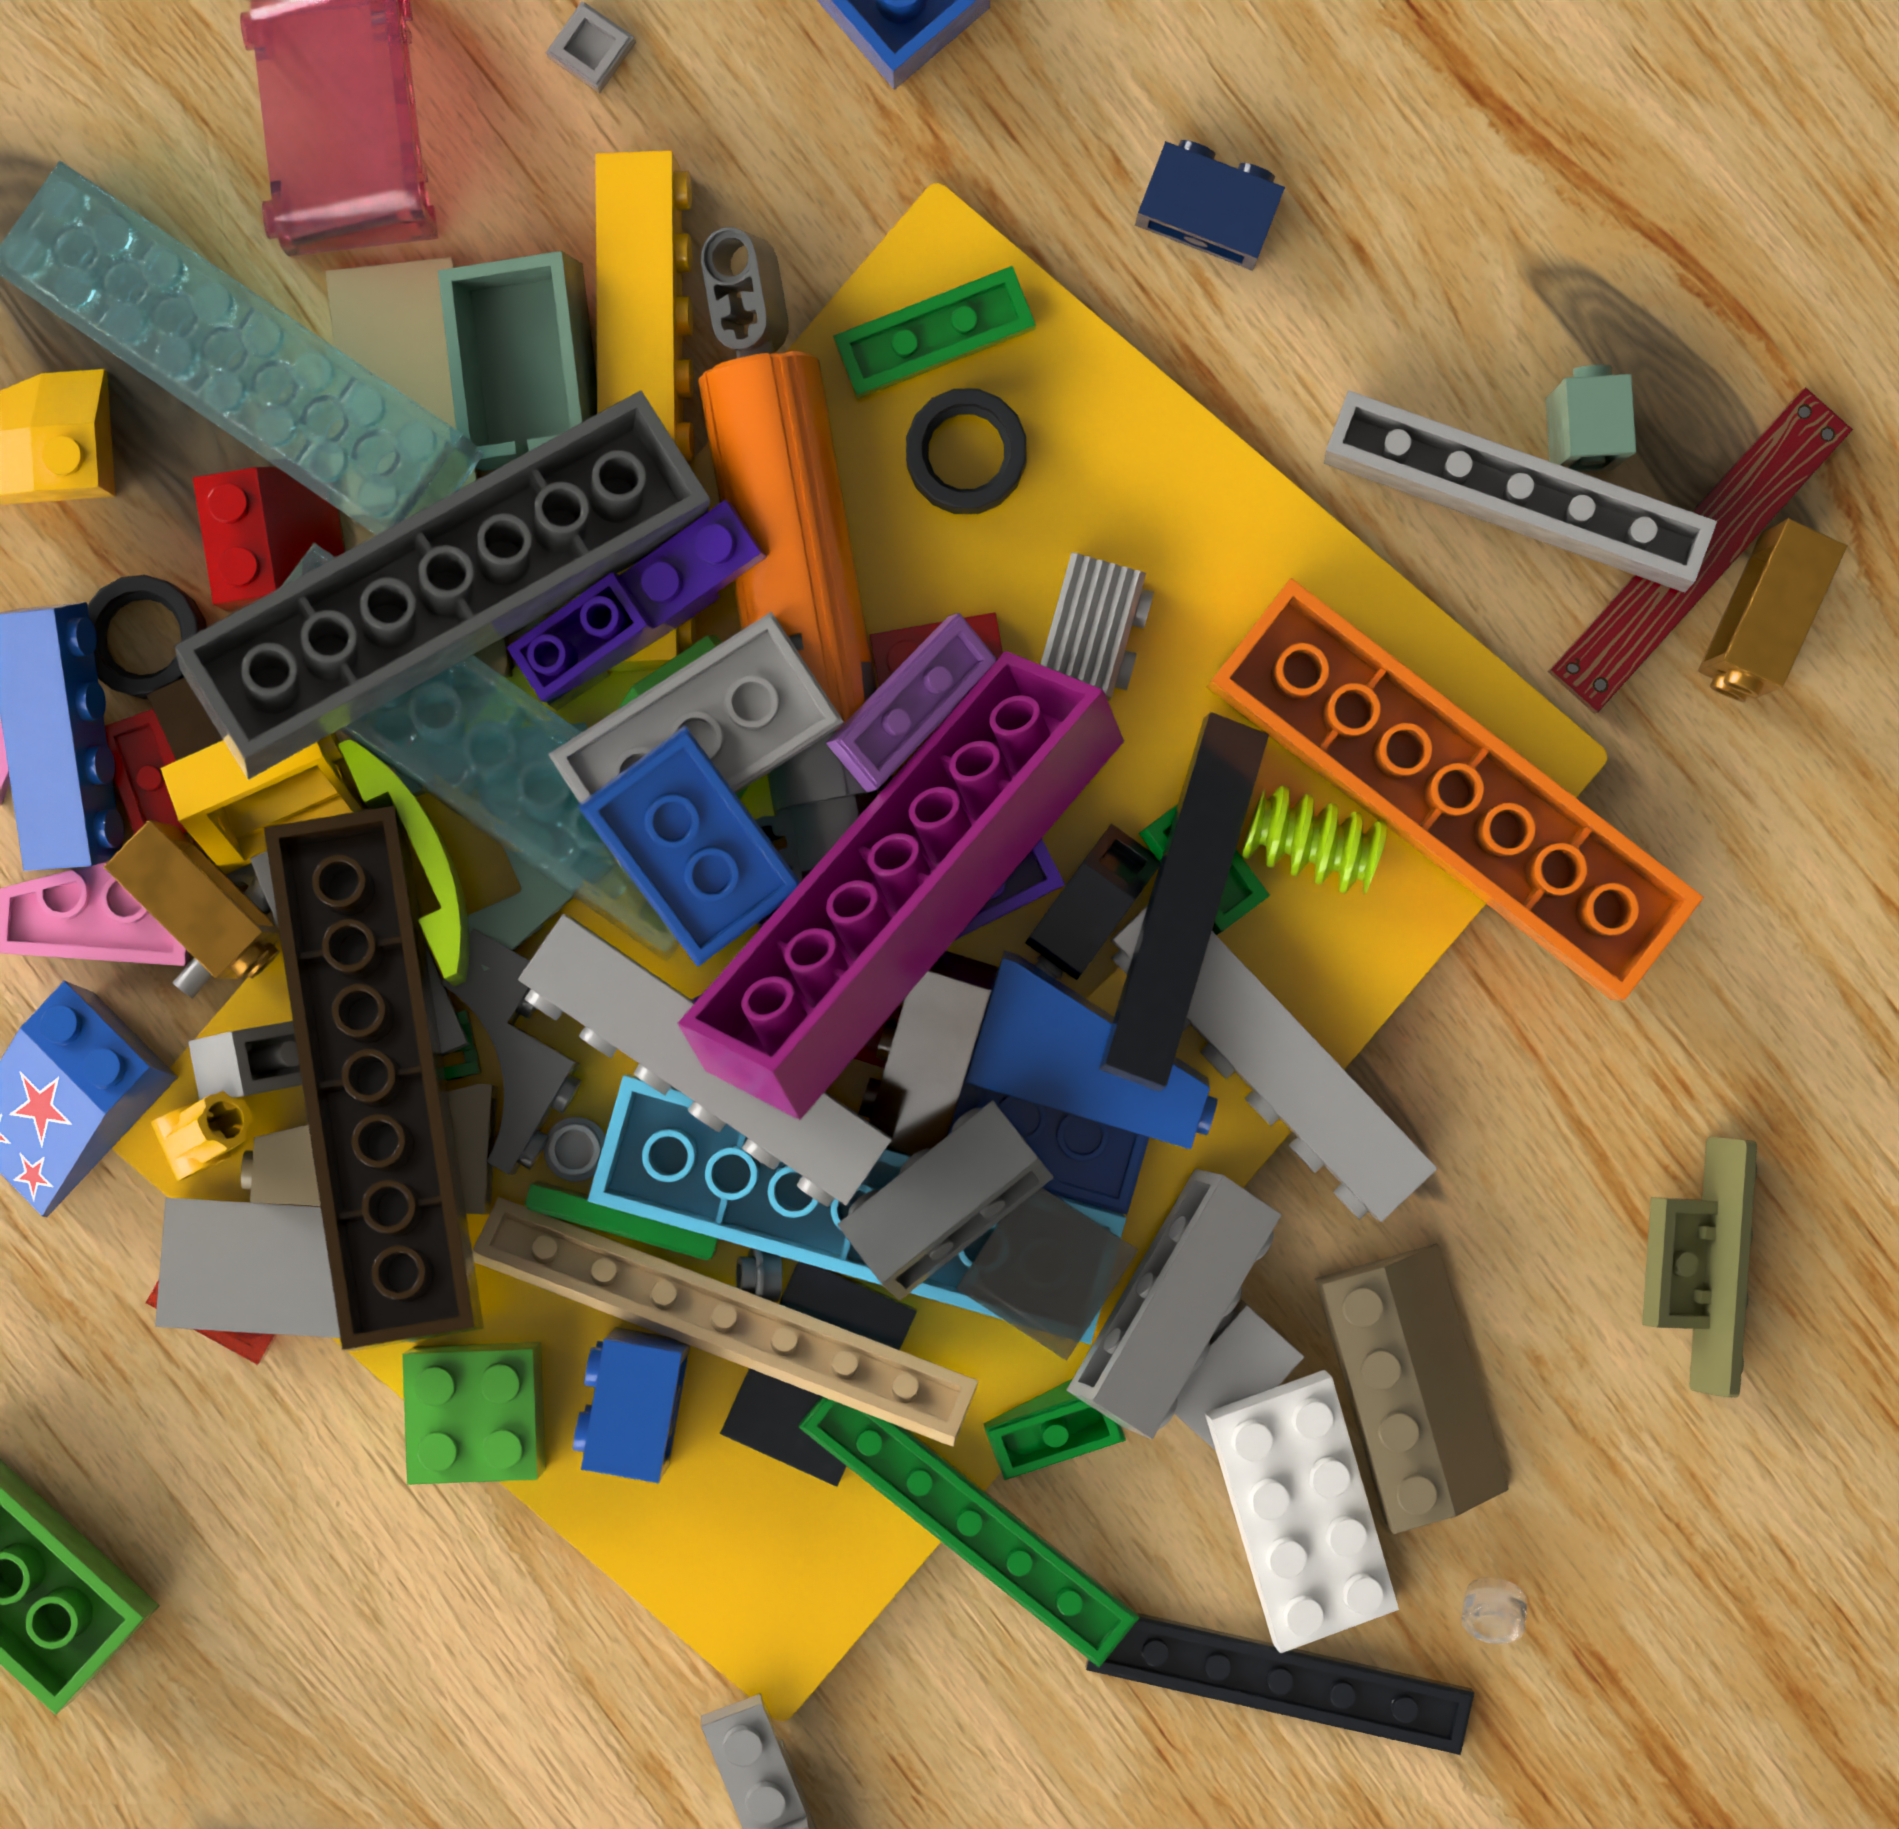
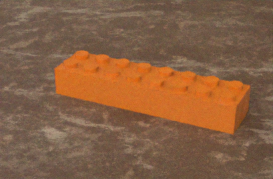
M1292 578L1281 589L1206 686L1373 817L1386 822L1387 827L1610 1000H1626L1704 899L1696 890Z

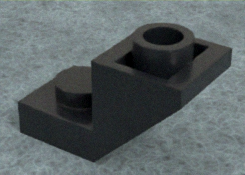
M1111 823L1025 943L1071 977L1078 980L1159 868L1160 862L1151 851Z

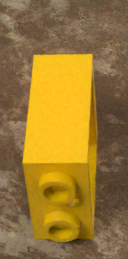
M335 732L250 780L246 778L224 740L161 768L179 822L225 875L250 864V858L267 851L264 827L364 810L356 791L357 785L338 746L340 742Z

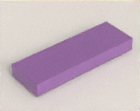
M960 613L948 616L844 725L835 732L826 742L827 746L866 792L877 790L953 711L997 661V658Z

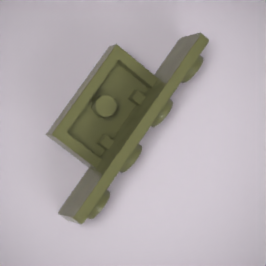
M1708 1137L1706 1140L1702 1199L1651 1197L1642 1325L1657 1328L1693 1329L1690 1389L1721 1397L1737 1398L1740 1395L1741 1374L1744 1368L1743 1343L1745 1314L1748 1306L1749 1256L1753 1239L1752 1213L1754 1183L1757 1177V1144L1752 1140Z

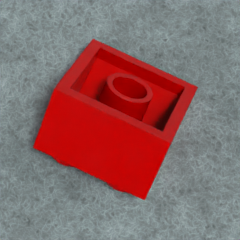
M330 465L252 467L192 477L213 605L227 612L237 611L346 552L333 468Z

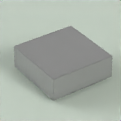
M581 1L546 54L550 60L600 94L636 41L634 36Z

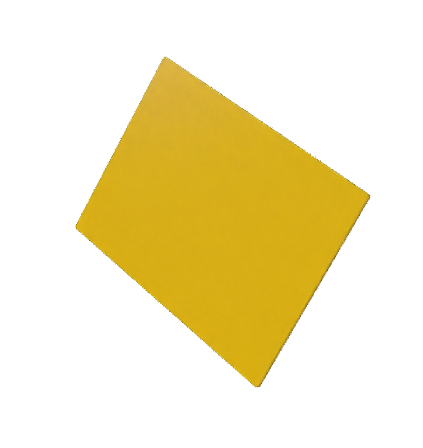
M934 183L924 190L786 351L808 352L820 362L877 689L879 686L869 634L942 622L948 616L960 613L965 618L996 612L1003 653L1008 651L1041 664L1072 552L1143 571L1146 573L1142 588L1154 591L1144 629L1131 626L1125 650L1137 653L1128 688L1123 690L1115 687L1112 698L1108 701L1124 742L1042 837L1065 885L952 942L946 951L999 967L1003 952L1006 950L1018 954L1035 965L1038 962L1036 958L1041 954L1025 943L1111 823L1151 851L1138 833L1178 804L1203 718L1210 712L1264 732L1206 686L1290 578L1299 583L1575 798L1580 795L1606 764L1607 752L1597 741L945 185ZM1013 266L1035 321V330L860 399L856 398L834 342V335ZM952 389H980L1000 397L1018 415L1026 434V467L1017 488L999 506L980 514H953L933 506L916 489L907 468L906 436L915 415L931 398ZM956 415L945 420L934 431L929 443V461L934 473L944 483L958 489H975L987 484L999 472L1004 460V444L998 430L988 420L976 415ZM708 442L694 460L691 461L689 466L710 497L708 511H710L720 502ZM733 581L718 591L720 599L695 615L696 642L707 635H717L723 643L742 631ZM517 664L512 669L513 677L505 678L457 734L586 723L587 727L590 728L615 712L630 688L655 670H607L610 676L559 710H555L547 702L540 700ZM930 734V735L915 749V751L895 770V772L892 774V778H894V776H895V775L901 770V768L909 761V759L916 753V751L923 745V743L931 736V734ZM1269 736L1236 850L1242 856L1244 840L1264 788L1265 799H1269L1279 786L1289 787L1290 808H1293L1304 794L1313 796L1314 816L1316 817L1328 803L1338 805V825H1341L1352 812H1359L1363 817V834L1369 830L1377 819ZM767 774L749 785L740 799L754 820L762 816H774ZM463 777L416 798L438 828L450 852L463 889L468 915L516 895L521 891V886L471 777ZM1387 827L1385 845L1372 881L1365 894L1363 892V881L1357 879L1346 894L1339 892V872L1333 871L1322 885L1316 884L1315 864L1311 862L1304 867L1297 877L1291 875L1290 855L1286 853L1273 868L1266 866V846L1260 845L1249 859H1243L1270 896L1216 936L1345 1070L1486 903ZM408 836L420 918L441 909V906ZM785 836L778 840H773V846L777 851L787 848ZM617 861L578 897L575 896L545 923V926L536 934L533 933L514 952L531 961L562 914L569 915L692 1000L708 989L760 930V927L756 923L697 967L625 869ZM1158 869L1079 979L1076 980L1062 971L1061 979L1057 978L1056 980L1084 998H1087L1118 968L1111 958L1119 949L1110 940L1148 905ZM281 939L275 945L280 951L277 957L255 978L251 979L248 976L195 1039L293 1021ZM430 948V951H431L432 956H433V958H434V960H435V963H436L437 968H438V970H439V972H440V975H441L442 979H444V976H443V974H442V972H441V969H440V967H439V965H438V963H437V961H436V959H435V956H434V954H433V952H432V950H431V948ZM447 989L455 1011H469L482 1071L480 1074L446 1081L447 1091L476 1084L498 1086L495 1127L496 1142L504 1107V1083L500 1061L495 1046L479 1018L466 1003ZM536 1009L530 1019L519 1015L514 1026L580 1063L573 1075L582 1080L577 1093L563 1114L555 1109L552 1110L541 1132L547 1135L550 1129L561 1120L570 1117H583L599 1125L606 1135L623 1075L633 1074L639 1063L619 1049H617L612 1058L595 1049L579 1037L585 1026L565 1012L561 1014L558 1020H554L539 1009ZM1191 1025L1182 1032L1175 1057L1208 1077L1210 1085L1208 1096L1218 1098L1213 1121L1207 1136L1196 1133L1191 1149L1149 1137L1128 1214H1123L1126 1217V1222L1091 1344L912 1293L907 1294L900 1300L917 1309V1313L900 1351L978 1380L975 1395L954 1447L916 1432H911L983 1490H986L1001 1473L985 1431L984 1423L1074 1378L1194 1169L1224 1175L1244 1188L1292 1132L1280 1119L1270 1126L1244 1099L1252 1089L1236 1072L1228 1079H1225L1206 1060L1200 1051L1208 1043ZM188 1046L170 1067L178 1078L112 1149L168 1198L252 1203L250 1202L251 1189H242L241 1165L244 1151H253L254 1137L308 1125L303 1086L300 1085L235 1098L245 1099L254 1118L246 1132L247 1141L229 1151L231 1156L229 1159L177 1181L151 1122L167 1113L199 1100ZM463 1051L450 1053L442 1057L444 1067L465 1063ZM853 1058L825 1092L859 1114L870 1077L882 1080L884 1068ZM860 1115V1116H862L864 1119H866L867 1121H870V1118H869V1117ZM543 1149L530 1170L520 1165L516 1174L508 1175L493 1166L491 1211L498 1196L524 1206L530 1184L537 1180L589 1195L594 1176L583 1181H568L560 1178L547 1165ZM466 1213L472 1250L490 1214ZM556 1218L733 1287H736L737 1259L739 1256H748L750 1247L720 1239L715 1256L707 1261ZM782 1256V1290L779 1301L775 1302L779 1304L798 1262ZM474 1262L484 1329L417 1340V1342H404L358 1351H347L404 1400L402 1354L412 1347L541 1342L546 1470L538 1480L498 1482L750 1698L761 1693L769 1715L777 1721H787L797 1712L941 1543L939 1539L847 1466L836 1487L721 1435L720 1431L749 1368L691 1345L669 1467L661 1481L653 1483L581 1470L584 1452L574 1451L573 1441L580 1411L584 1412L586 1404L592 1405L595 1387L584 1385L591 1347H596L597 1341H604V1338L615 1327L657 1335L662 1334ZM841 1274L898 1300L883 1285ZM332 1338L341 1346L340 1338Z

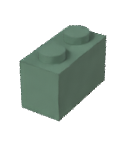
M1590 365L1574 368L1573 377L1563 379L1545 398L1549 462L1577 472L1614 470L1636 453L1631 374L1612 375V366Z

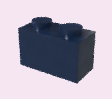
M1180 140L1177 146L1165 141L1139 208L1135 226L1253 271L1285 187L1273 183L1275 179L1274 174L1262 167L1250 163H1240L1237 169L1214 160L1216 153L1202 144L1189 140Z

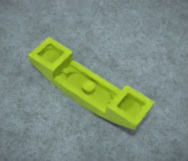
M351 739L339 743L338 746L364 803L370 809L395 805L441 906V909L418 919L444 978L454 987L466 982L470 945L468 914L457 869L438 828L412 792L381 760Z

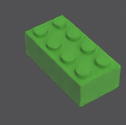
M0 1459V1665L56 1715L74 1701L160 1605Z

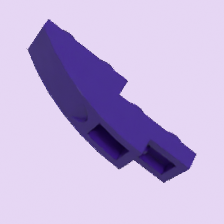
M725 499L621 575L611 572L513 642L507 649L540 700L547 702L626 660L697 615L721 598L718 591L762 561L767 555L734 505Z

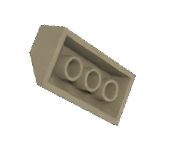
M1438 1244L1315 1278L1383 1518L1393 1534L1456 1517L1508 1491L1509 1488Z

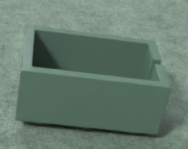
M563 251L438 270L461 463L482 471L498 469L597 414V380L584 270L581 262Z

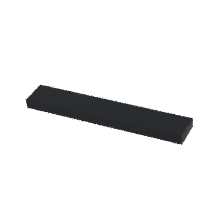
M1210 712L1203 718L1099 1070L1158 1092L1166 1088L1269 734Z
M1138 1613L1140 1618L1100 1667L1096 1666L1088 1658L1085 1667L1087 1671L1461 1755L1475 1693L1472 1688L1296 1648L1280 1654L1273 1643Z

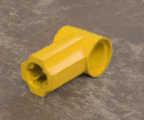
M223 1090L167 1113L152 1121L151 1125L176 1180L180 1181L231 1157L229 1151L247 1141L246 1132L254 1118L245 1099H235Z

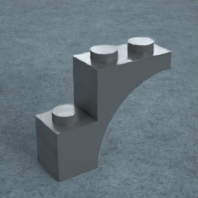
M473 928L469 934V964L466 982L454 987L444 978L441 985L453 992L468 1005L487 1030L495 1046L503 1075L504 1107L500 1130L486 1162L508 1175L516 1174L520 1165L530 1170L542 1153L549 1136L541 1132V1129L553 1109L563 1114L573 1100L582 1083V1080L573 1076L580 1063L514 1026L519 1015L530 1019L537 1009L525 1000L526 995L531 989L518 980L530 960ZM482 965H484V966H486V967H488V968H490V969L484 971L483 968H482Z

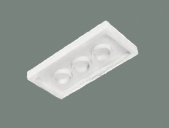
M1325 1370L1205 1412L1271 1639L1280 1654L1399 1610L1332 1376Z

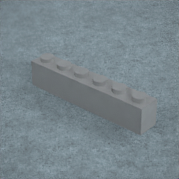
M1350 390L1347 392L1325 453L1324 464L1684 593L1695 583L1717 521Z
M1147 906L1110 940L1119 949L1111 959L1126 974L1128 973ZM1212 931L1183 1031L1191 1025L1208 1043L1200 1051L1206 1060L1225 1079H1228L1236 1072L1252 1089L1244 1099L1266 1123L1272 1126L1280 1119L1294 1133L1296 1138L1289 1144V1147L1314 1173L1323 1165L1341 1183L1333 1193L1359 1220L1369 1212L1374 1219L1382 1222L1438 1168Z
M562 914L518 978L520 982L531 989L525 997V1000L554 1020H558L563 1012L573 1017L585 1026L579 1037L610 1058L619 1049L634 1059L639 1065L633 1074L664 1095L668 1093L672 1086L694 1101L687 1110L689 1113L719 1133L727 1123L748 1138L742 1147L744 1151L773 1170L776 1169L780 1161L802 1175L796 1186L828 1208L835 1198L844 1205L849 1203L892 1140L891 1136L827 1092H824L805 1116L798 1120L706 1072L677 1024L695 1002L569 915Z

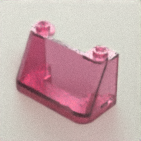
M251 0L250 11L241 12L240 14L245 48L247 51L255 50L272 200L263 201L262 203L263 222L267 238L278 239L282 250L287 256L439 239L435 207L428 203L425 183L428 182V174L422 162L409 50V44H412L411 30L406 21L413 20L411 0Z

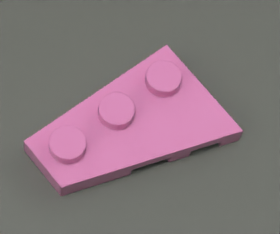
M190 839L198 847L199 844L195 839ZM107 862L0 888V953L187 966L190 962V953L103 868Z

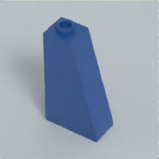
M1004 950L965 1082L1188 1149L1192 1148L1196 1133L1207 1136L1218 1098L1208 1096L1210 1089L1208 1077L1177 1057L1174 1059L1167 1086L1160 1092L1099 1070L1114 1017L1018 954Z

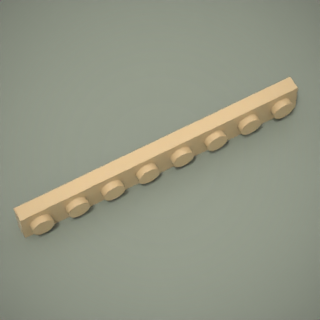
M499 1196L472 1250L473 1260L478 1264L954 1447L977 1389L978 1380L551 1216L528 1210L525 1206Z

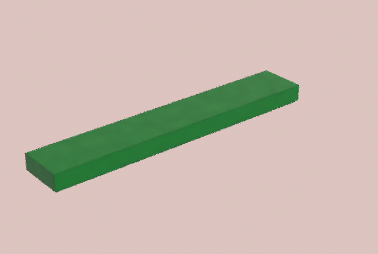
M823 1396L818 1399L799 1423V1428L1096 1666L1100 1667L1140 1618L1136 1611L910 1430Z

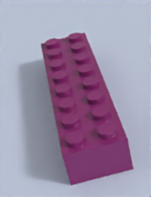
M1005 651L678 1021L679 1028L704 1070L788 1115L801 1120L1123 744L1124 739L1104 690Z

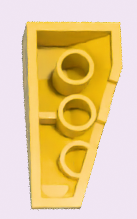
M107 370L41 373L0 390V505L116 497Z

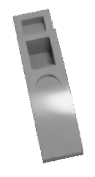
M761 1693L701 1716L702 1730L743 1829H817L783 1739L779 1740Z

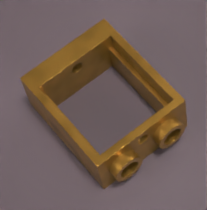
M1789 518L1760 534L1697 671L1713 679L1710 684L1711 689L1728 698L1745 702L1748 695L1756 698L1783 688L1848 545Z
M149 820L103 866L215 979H241L246 975L253 979L268 967L280 952L274 946L280 939L279 928L175 825Z

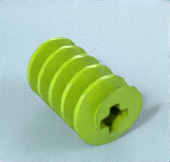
M1279 786L1269 799H1265L1264 788L1244 840L1242 857L1249 859L1260 845L1266 846V866L1273 868L1286 853L1290 855L1291 875L1297 877L1304 867L1311 862L1315 864L1316 884L1322 885L1333 871L1339 872V892L1346 894L1357 879L1363 881V892L1365 894L1372 881L1385 845L1387 824L1384 821L1377 820L1363 834V817L1359 812H1352L1341 825H1338V805L1328 803L1316 817L1314 816L1313 796L1304 794L1294 807L1290 808L1289 787Z

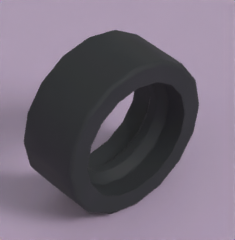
M952 389L931 398L915 415L906 436L907 468L916 489L933 506L953 514H980L999 506L1017 488L1026 467V434L1018 415L1000 397L980 389ZM956 415H976L988 420L998 430L1004 444V460L999 472L987 484L975 489H958L944 483L934 473L929 461V443L934 431L945 420Z
M148 575L121 577L99 589L87 604L89 619L95 627L97 636L94 651L97 676L101 682L112 690L141 699H148V694L185 678L179 668L177 655L167 667L153 674L138 675L126 671L114 661L108 650L107 631L111 619L120 608L133 601L151 600L162 603L173 612L180 625L181 642L206 629V620L195 600L176 585Z

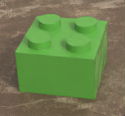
M541 1342L417 1346L402 1354L407 1485L539 1479L546 1470Z

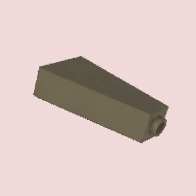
M476 1084L447 1091L467 1214L491 1213L493 1165L486 1161L495 1145L498 1086L491 1084ZM308 1125L254 1137L253 1151H244L241 1165L242 1189H251L250 1202L320 1206Z

